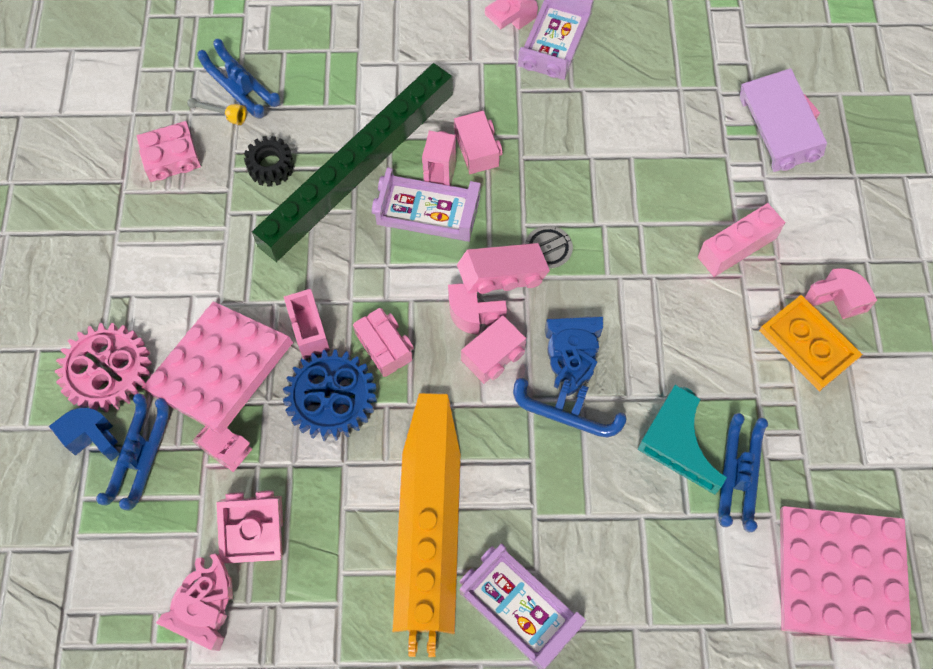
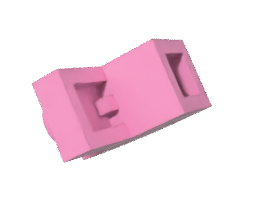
M496 0L485 7V15L500 29L512 23L519 30L537 18L538 4L535 0Z
M844 268L832 269L826 280H820L812 284L804 297L812 306L834 301L842 319L868 312L877 301L866 279L857 272Z
M464 283L448 285L450 316L454 324L462 331L470 334H479L480 324L491 326L501 316L506 318V300L478 303L477 292L467 293Z
M204 426L192 441L232 472L237 469L252 450L248 446L250 443L246 439L232 433L228 428L220 435Z

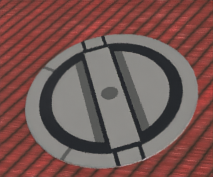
M554 226L536 228L528 235L525 244L539 243L549 268H556L566 263L573 251V244L569 235L562 229Z

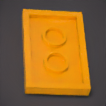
M802 295L762 325L759 330L819 392L863 355Z

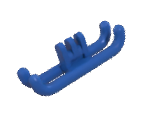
M215 39L213 45L225 63L229 78L216 68L205 50L198 51L199 61L205 70L240 105H244L253 117L261 119L265 115V111L261 104L255 105L246 96L252 90L268 105L272 107L280 105L279 94L276 92L271 94L229 54L221 39Z
M141 393L134 395L135 413L106 492L100 493L96 497L98 504L107 506L115 500L127 468L138 471L128 497L122 498L119 501V506L123 510L130 511L138 504L169 417V406L164 398H158L155 401L157 416L149 440L145 441L140 432L147 414V400Z
M737 413L732 417L728 430L723 475L727 478L721 487L718 521L724 528L730 527L733 524V518L730 516L733 489L745 491L742 526L746 532L751 533L758 527L754 517L762 441L768 421L765 418H759L756 421L751 435L749 452L742 453L737 459L740 430L745 420L743 414Z

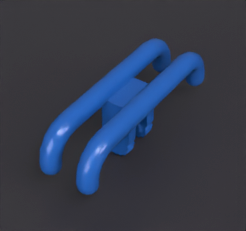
M518 378L514 383L513 395L515 401L521 408L534 414L606 438L617 435L626 424L627 417L622 412L617 413L613 422L607 425L579 416L589 388L582 385V388L579 389L578 399L570 413L564 410V406L571 389V381L565 379L555 407L531 399L527 395V379Z

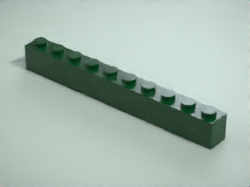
M432 63L251 231L257 247L275 262L279 261L453 95V76L435 63Z

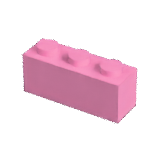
M767 203L706 240L697 258L712 276L716 277L777 239L786 222Z
M539 243L468 249L457 264L467 293L479 292L480 294L500 289L510 291L526 286L527 288H534L542 283V280L550 271Z

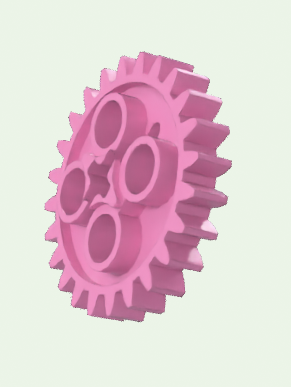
M100 323L98 331H94L91 326H88L87 335L77 332L79 340L69 339L68 342L72 347L70 349L62 348L61 351L65 358L56 360L62 367L55 370V373L60 377L56 383L63 388L61 393L65 397H69L68 400L73 405L77 404L80 408H87L89 406V408L96 411L100 406L105 413L108 412L109 405L111 404L117 410L120 409L119 401L121 400L130 404L129 395L131 393L134 395L139 393L136 387L145 385L142 377L150 376L151 374L145 368L152 365V362L147 357L150 352L144 347L145 343L143 340L138 338L133 330L129 332L124 325L118 330L114 323L110 324L108 330ZM108 346L105 351L99 353L102 347ZM89 353L94 356L102 365L107 368L109 367L122 380L120 382L116 381L103 368L98 367L85 355ZM129 361L125 367L119 368L123 362ZM88 366L84 373L79 374L82 368ZM109 382L106 388L99 390L103 383Z

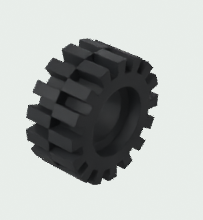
M263 136V141L261 142L257 138L254 140L255 146L250 143L248 145L249 151L245 150L244 162L249 176H251L254 182L258 181V184L261 186L266 182L267 187H272V182H275L276 186L280 185V179L286 182L288 180L287 175L291 176L293 173L292 169H294L293 157L288 144H284V140L281 138L277 141L276 136H271V140H268L267 136ZM268 156L279 158V161L273 166L264 167L260 165V161Z

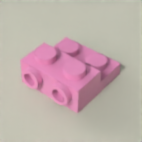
M187 121L136 135L144 170L150 182L164 180L167 177L180 173H188L193 169L201 167Z
M274 491L256 492V497L244 498V492L225 494L226 499L216 502L219 556L223 563L273 561L283 558L281 527L283 526L282 496H274Z

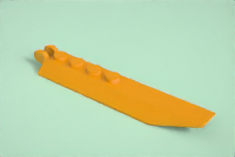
M419 393L402 452L393 632H409L408 657H416L418 652L417 632H429V641L427 642L428 657H436L437 633L455 634L460 450L448 394Z

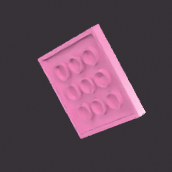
M213 301L142 388L157 399L164 398L169 406L222 435L290 348L293 341L289 336Z
M783 506L780 509L781 630L901 644L912 643L905 519Z

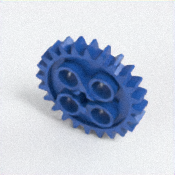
M337 349L333 351L332 356H328L327 352L323 350L321 358H317L314 353H311L312 361L307 362L302 358L303 368L293 367L292 369L296 376H287L286 378L291 386L283 387L284 393L288 395V397L283 398L285 406H289L285 411L288 416H293L291 421L294 426L300 424L299 429L301 433H305L310 429V436L313 439L318 433H321L323 441H326L329 434H333L335 441H337L339 432L342 431L346 437H350L349 428L352 427L359 431V420L368 423L365 412L374 413L373 406L369 404L377 402L376 395L372 394L377 391L376 384L371 383L374 380L373 374L367 373L368 367L366 364L359 366V357H355L350 361L349 352L347 351L342 357H339ZM318 376L324 377V380L319 384L311 383ZM344 379L353 380L349 386L340 385V382ZM330 392H335L331 394L330 398H326V396H329ZM312 403L321 404L315 411L307 410L308 406ZM339 406H349L347 412L343 414L336 413V409Z

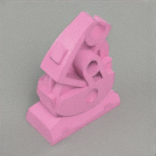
M211 554L210 557L213 560V564L208 569L204 567V558H196V571L190 573L184 579L182 586L178 588L173 596L170 612L162 614L156 624L207 649L220 651L224 637L217 630L220 629L227 618L225 608L228 600L233 599L232 581L218 554Z

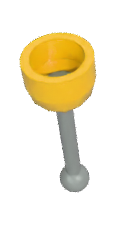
M190 98L187 102L190 108L199 107L223 113L226 115L228 122L241 126L246 119L247 110L244 105L230 104L224 109L197 102L194 98Z

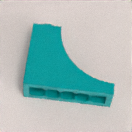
M674 385L637 450L716 495L727 477L708 462L698 445L694 421L697 406L701 399L696 397L692 390Z

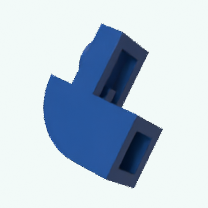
M77 408L71 410L49 425L64 447L75 456L92 442L110 461L120 454L114 446L118 441L109 431L113 425L100 412L94 409Z

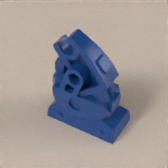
M603 317L546 320L544 331L546 338L549 339L547 352L551 369L557 375L554 387L558 389L560 383L565 381V379L571 381V389L567 396L578 391L582 385L589 382L594 374L597 365L595 357L599 350L597 338L601 336L603 330Z

